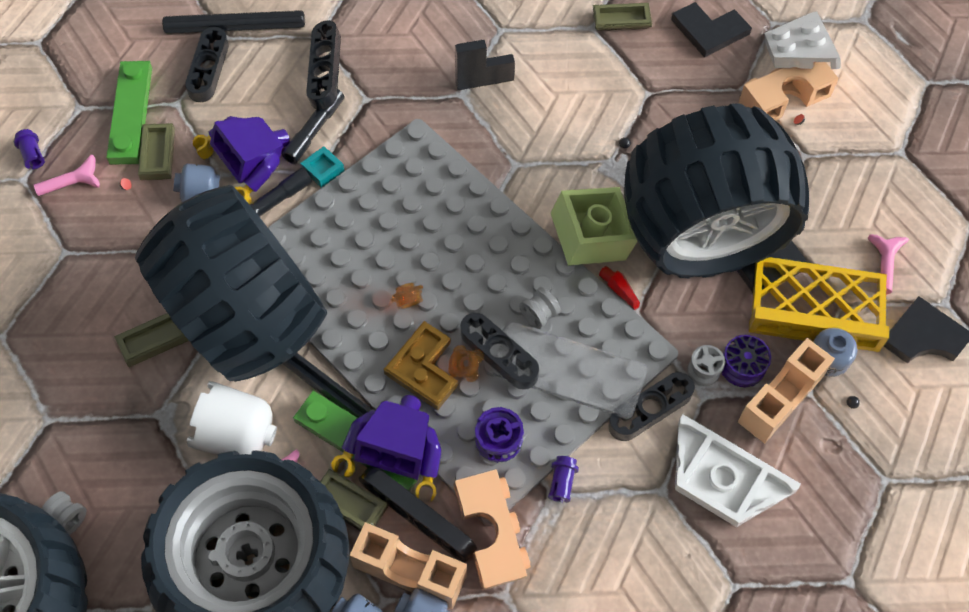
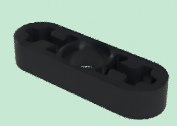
M210 27L201 33L187 75L185 86L189 97L195 102L210 100L217 87L229 48L226 33L219 27ZM212 43H214V45H213L214 51L211 49V45H210V44H212ZM212 60L215 62L210 68L200 67L204 61ZM201 78H203L205 86H201Z
M470 313L462 319L460 324L462 340L514 387L523 390L532 388L537 383L539 378L538 362L490 319L481 313ZM470 326L474 328L481 326L482 335L476 331L470 334ZM483 336L487 339L484 345ZM496 344H503L509 349V352L506 356L498 358L490 353V349ZM516 356L515 364H513L512 361ZM517 366L522 370L529 368V377L525 374L519 377Z
M682 372L672 373L616 408L612 412L608 424L611 435L617 440L629 441L686 405L691 400L695 389L692 378ZM673 384L676 387H685L683 395L679 391L675 392L667 401L666 396L672 391ZM647 399L656 400L660 404L661 410L656 414H650L643 409L642 403ZM636 411L638 417L632 420L629 430L625 426L618 427L619 418L627 421L634 416Z

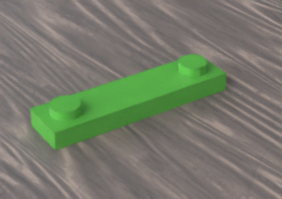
M120 61L106 157L110 165L139 164L142 124L146 122L152 75L150 61Z
M312 391L293 419L295 423L341 452H344L341 447L352 422L357 417L317 392ZM359 462L360 464L364 465L365 467H367V468L369 467V465ZM381 469L408 491H411L417 482L415 479Z

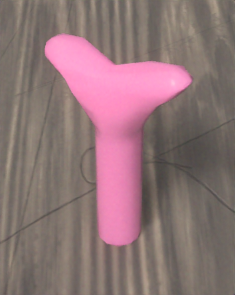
M91 154L80 167L72 172L34 184L37 195L40 196L79 182L98 188L100 185L99 181L93 175L95 157Z
M871 234L868 236V240L881 254L880 273L887 274L886 295L892 293L894 256L909 239L906 237H895L886 240L878 235Z

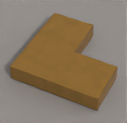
M423 321L383 369L384 374L436 410H439L458 386V380L434 365L451 344V338L426 321Z

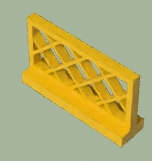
M768 257L758 263L756 262L752 315L749 320L748 332L802 341L808 338L813 342L822 330L840 328L853 336L857 343V349L880 352L889 339V326H886L887 274ZM763 266L776 268L782 277L771 283L763 274ZM798 272L807 273L814 282L804 288L793 276ZM830 277L840 278L846 284V287L837 293L826 280ZM785 281L798 292L788 300L776 288ZM862 282L877 283V293L869 298L858 285ZM818 285L830 297L822 304H819L809 294ZM850 290L863 302L855 309H852L841 298ZM769 292L780 303L775 309L760 307L761 298ZM802 297L813 310L807 314L800 313L794 308L792 303ZM835 302L846 315L840 319L833 318L825 311V308ZM868 307L876 316V324L864 322L857 313Z

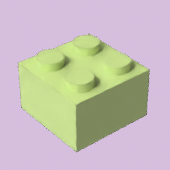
M620 187L561 191L550 213L568 266L625 261L638 242L628 219L626 204Z

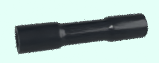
M337 89L336 102L327 109H316L302 129L295 134L283 150L282 156L286 161L291 164H297L311 145V141L343 102L345 96L339 89Z
M300 168L253 203H249V205L261 217L286 198L292 197L312 183V179L304 168Z

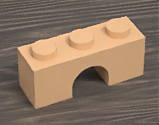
M813 62L814 67L812 69L797 67L777 68L766 76L753 78L744 84L739 104L750 108L756 106L776 121L783 117L789 99L785 94L797 96L808 107L831 97L839 78L826 62Z
M806 338L788 358L774 380L769 385L766 383L746 405L738 423L765 444L825 376L835 358Z
M497 469L455 480L454 490L462 519L465 520L473 517L486 518L493 524L496 532L495 542L492 546L475 551L473 554L482 590L524 579L527 576L526 569L531 568L526 548H519L515 534L520 533V526L516 513H509L505 499L510 498V492L505 477L499 478Z
M366 522L349 555L353 568L410 592L415 588L422 589L446 601L450 609H453L467 577L466 563L432 550L430 555L417 552L404 545L399 540L398 535Z

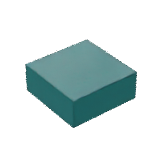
M325 146L301 162V168H304L311 179L321 188L345 171L344 164Z

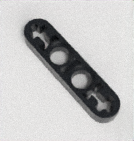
M330 20L322 21L315 25L311 34L306 94L312 107L317 110L331 107L337 99L341 35L336 24ZM330 52L325 56L319 57L323 53ZM329 71L326 75L318 77L321 73Z
M369 465L359 477V481L369 492L387 502L391 509L459 561L465 563L477 549L476 544L465 533L381 469Z

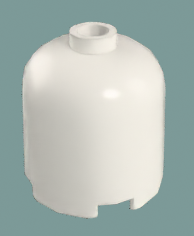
M209 381L207 388H210L209 394H200L190 421V426L196 427L194 438L190 436L187 438L188 447L218 455L229 451H237L239 454H251L253 450L262 451L264 445L271 446L277 426L271 425L273 416L269 404L254 395Z

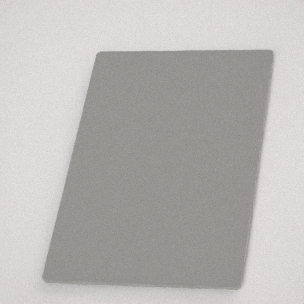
M421 119L412 121L268 227L312 286L327 310L325 319L309 342L374 410L383 401L400 404L402 397L405 395H412L418 398L386 376L383 369L423 321H426L451 338V344L434 365L458 380V386L439 410H436L420 398L418 399L421 402L419 411L429 415L428 426L435 429L442 449L438 477L454 493L455 480L497 469L499 478L505 477L509 487L510 498L505 500L508 510H510L554 470L551 466L552 462L556 461L557 456L569 457L610 420L611 414L616 408L639 394L678 357V350L583 264L568 266L562 246ZM543 287L557 299L561 312L555 317H549L546 325L541 329H537L525 319L520 311L519 304L525 299H531L534 296V291ZM470 313L485 315L538 362L539 378L532 388L523 390L514 387L462 340L460 324L466 315ZM470 326V334L476 331L482 335L481 326L478 328ZM483 336V345L485 344V342H486V340H487L484 336ZM496 344L490 349V353L498 358L506 356L509 352V349L503 344ZM516 356L512 361L513 364H515ZM517 366L519 377L523 374L529 377V368L522 370ZM503 407L510 409L523 422L524 435L521 450L514 458L507 462L496 463L489 461L480 455L476 448L475 427L477 419L483 412L491 408ZM478 517L484 525H493L486 518Z

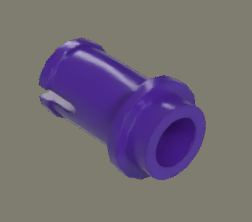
M30 129L18 131L13 142L14 146L21 152L25 167L27 169L30 167L31 169L42 167L45 159L38 146V135Z
M557 456L556 461L552 462L551 467L554 469L550 493L548 494L549 499L562 503L563 501L566 503L570 502L574 474L579 471V467L576 466V459L568 456Z

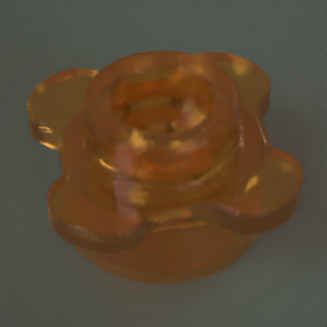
M414 283L401 285L395 289L396 293L391 295V301L396 302L398 309L417 305L423 301L421 295L422 289H424L423 285L415 286Z
M457 345L449 359V374L455 378L464 377L468 382L477 381L479 378V364L484 360L482 351L477 349L471 351L467 350L464 345ZM466 360L468 361L467 367L464 366V361Z

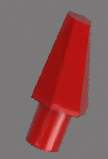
M607 266L603 267L599 272V276L607 282V286L634 310L638 309L640 301L624 274L618 270L614 272Z

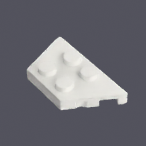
M817 11L764 33L765 44L775 68L797 67L812 69L814 67L813 62H830L831 69L841 68L840 56Z
M682 414L678 422L675 490L733 526L738 527L791 496L800 487L801 484Z

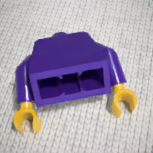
M229 116L222 121L214 122V126L208 131L209 135L207 137L205 135L195 136L193 146L201 159L209 158L215 151L238 183H246L244 187L238 186L235 189L244 196L249 204L252 202L250 193L253 190L257 192L279 166L282 148L289 144L290 139L285 129L272 131L263 118Z
M405 395L402 397L400 404L383 401L376 410H370L355 419L341 447L344 450L343 454L334 457L332 460V470L337 472L339 464L347 461L348 468L344 476H352L355 472V463L352 457L355 454V461L415 480H418L419 476L422 475L423 480L417 485L415 495L419 498L420 488L429 486L433 492L431 496V501H433L437 494L433 479L438 476L442 449L435 429L428 426L429 415L419 411L421 406L420 400L415 396Z

